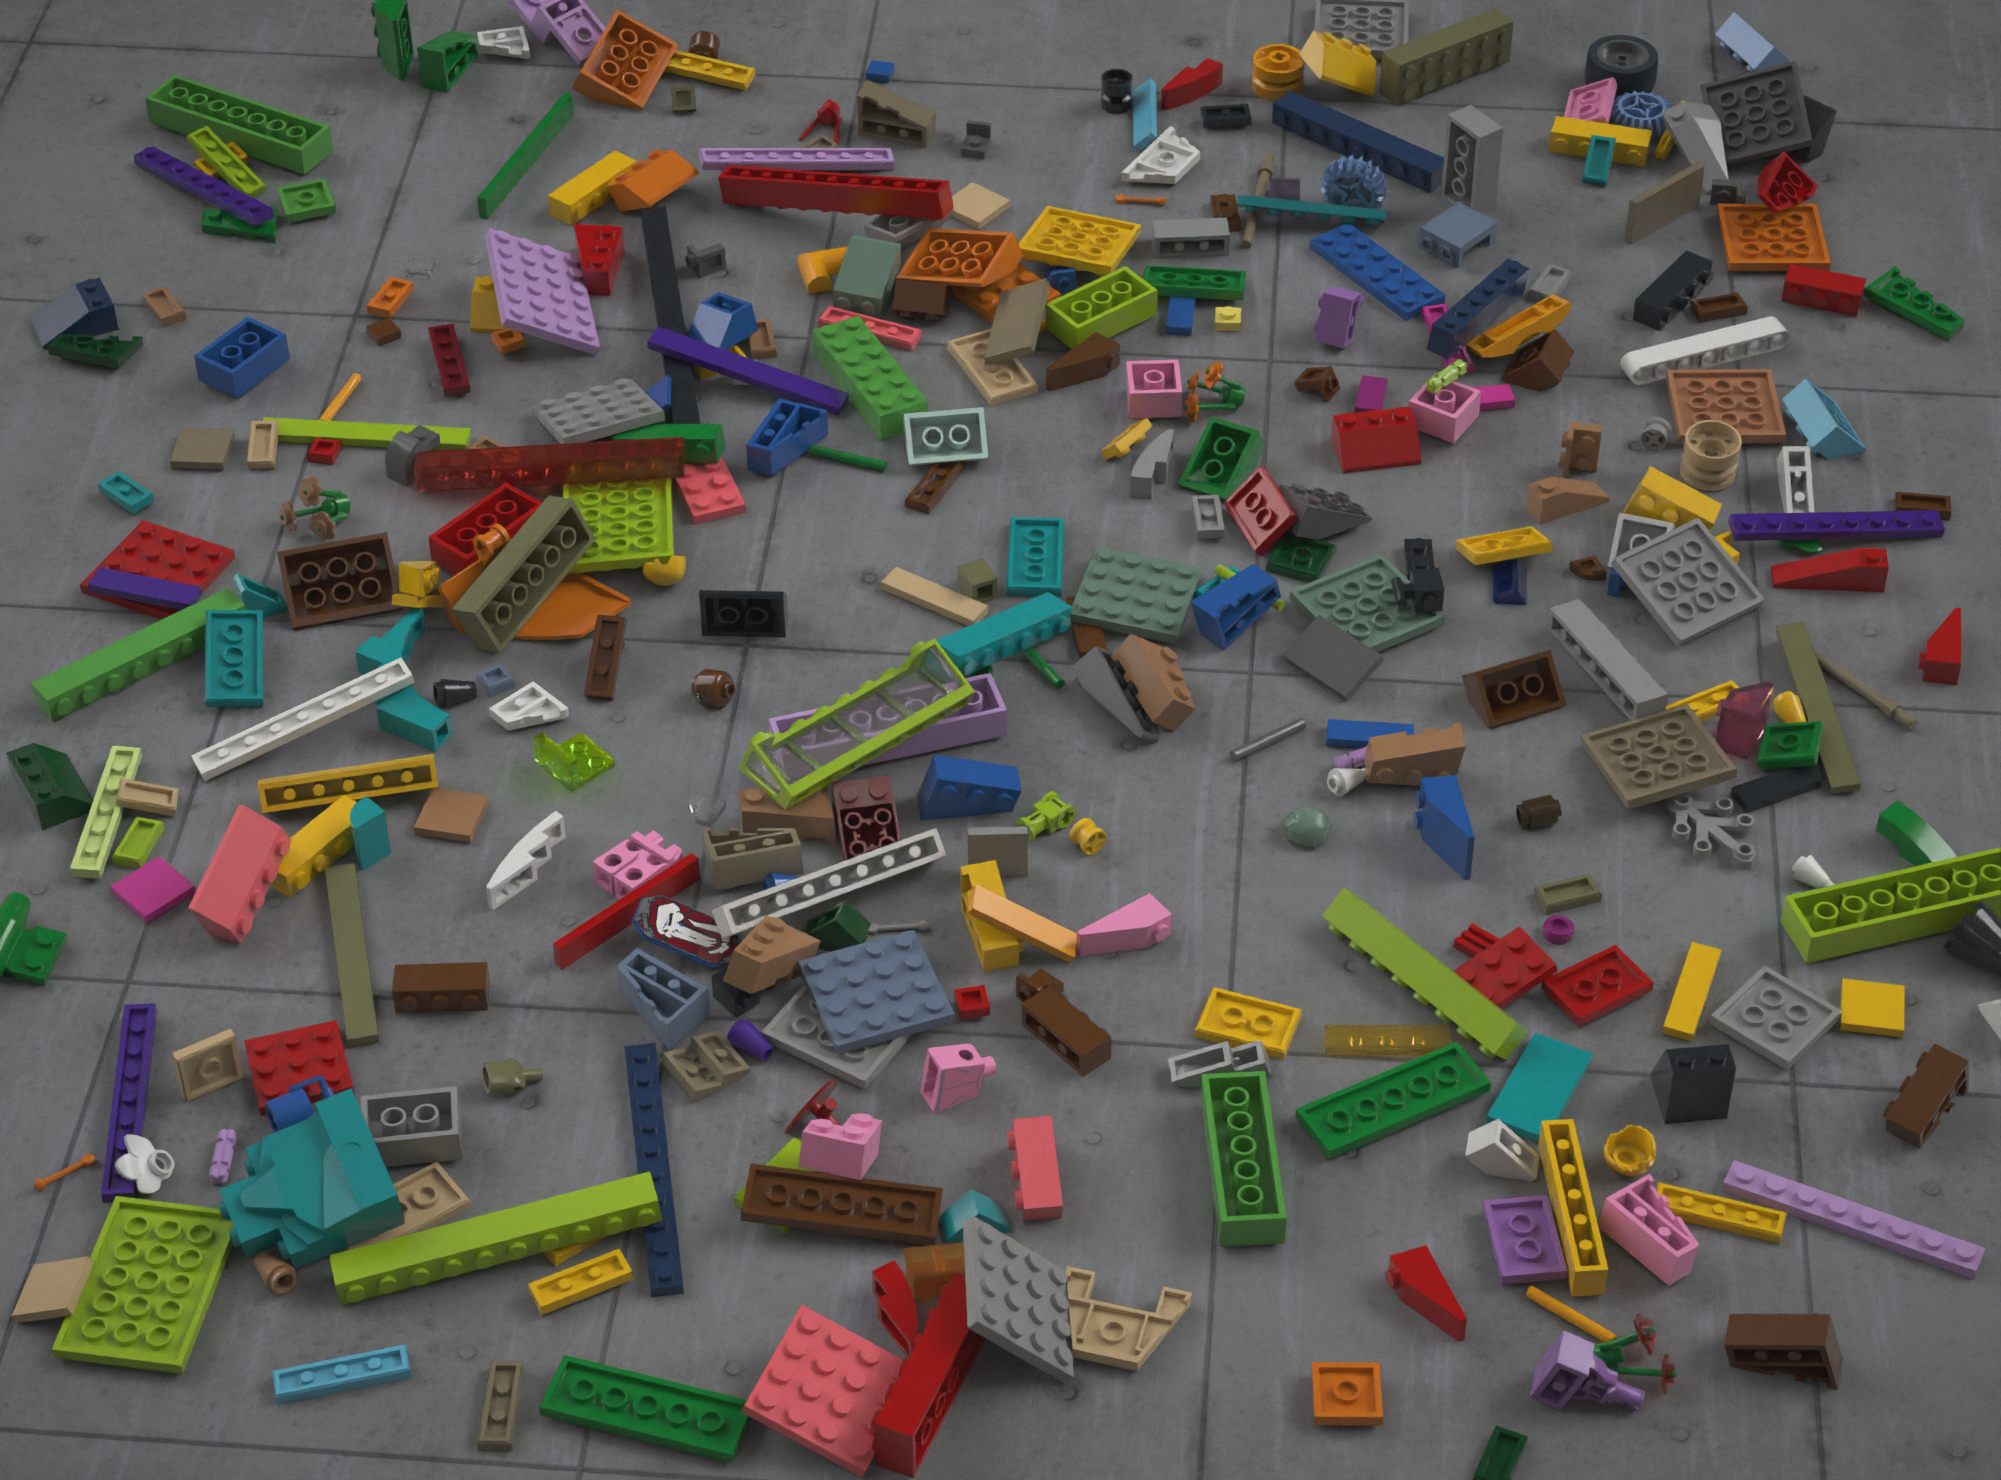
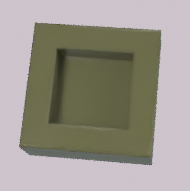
M695 86L671 87L672 112L696 111Z

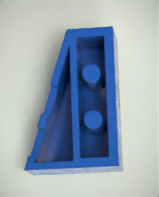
M779 398L746 444L748 470L773 476L809 450L811 445L817 444L828 436L827 410Z
M1252 564L1191 601L1199 633L1224 651L1281 597L1277 580Z
M933 755L917 794L920 820L1013 812L1022 791L1017 767Z

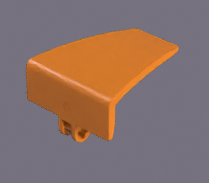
M494 524L486 534L474 537L473 545L479 560L438 586L453 627L460 633H466V631L453 613L452 608L511 540L508 532L500 524ZM569 573L561 580L513 639L561 640L582 638L595 629L597 614L615 616L631 605L630 598L584 573Z

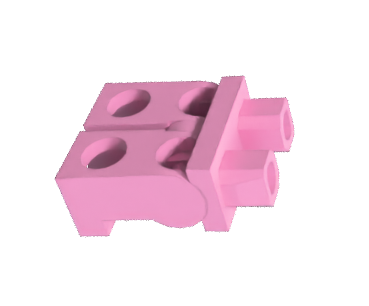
M654 830L645 836L636 831L630 835L631 839L621 842L592 861L594 883L611 895L615 894V898L620 900L683 859L682 849L675 844L667 849H663V838Z

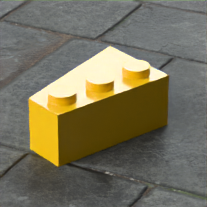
M1650 466L1629 499L1623 513L1674 523L1675 529L1699 518L1710 531L1723 504Z
M996 860L960 866L961 910L983 971L987 972L1018 966L1019 953L1024 950L1023 941L967 913L970 889L976 884L1007 899Z

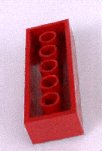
M955 1272L951 1282L944 1284L942 1287L939 1304L936 1309L932 1308L930 1310L923 1334H917L910 1358L903 1360L896 1384L891 1383L888 1387L882 1410L877 1409L874 1413L871 1429L874 1430L875 1435L872 1449L875 1450L876 1466L912 1478L915 1477L986 1341L985 1337L968 1328L965 1275Z

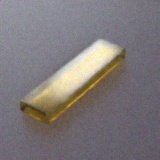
M1324 1025L1325 1055H1425L1451 1044L1449 1025Z

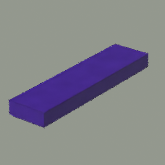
M99 567L88 583L89 592L179 610L197 603L202 596V590L199 586Z

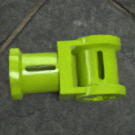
M1051 791L1033 805V813L1026 818L1017 819L1015 825L1016 827L1028 826V842L1036 839V835L1044 830L1051 834L1058 829L1068 827L1074 821L1077 810L1071 804L1066 805L1060 800V795L1055 791Z

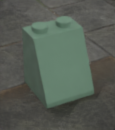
M852 235L833 288L834 307L882 319L894 299L895 278L901 270V244Z

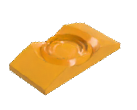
M1552 294L1478 335L1465 346L1467 350L1482 358L1513 354L1519 345L1532 340L1540 333L1552 332L1565 319L1573 307L1569 301Z

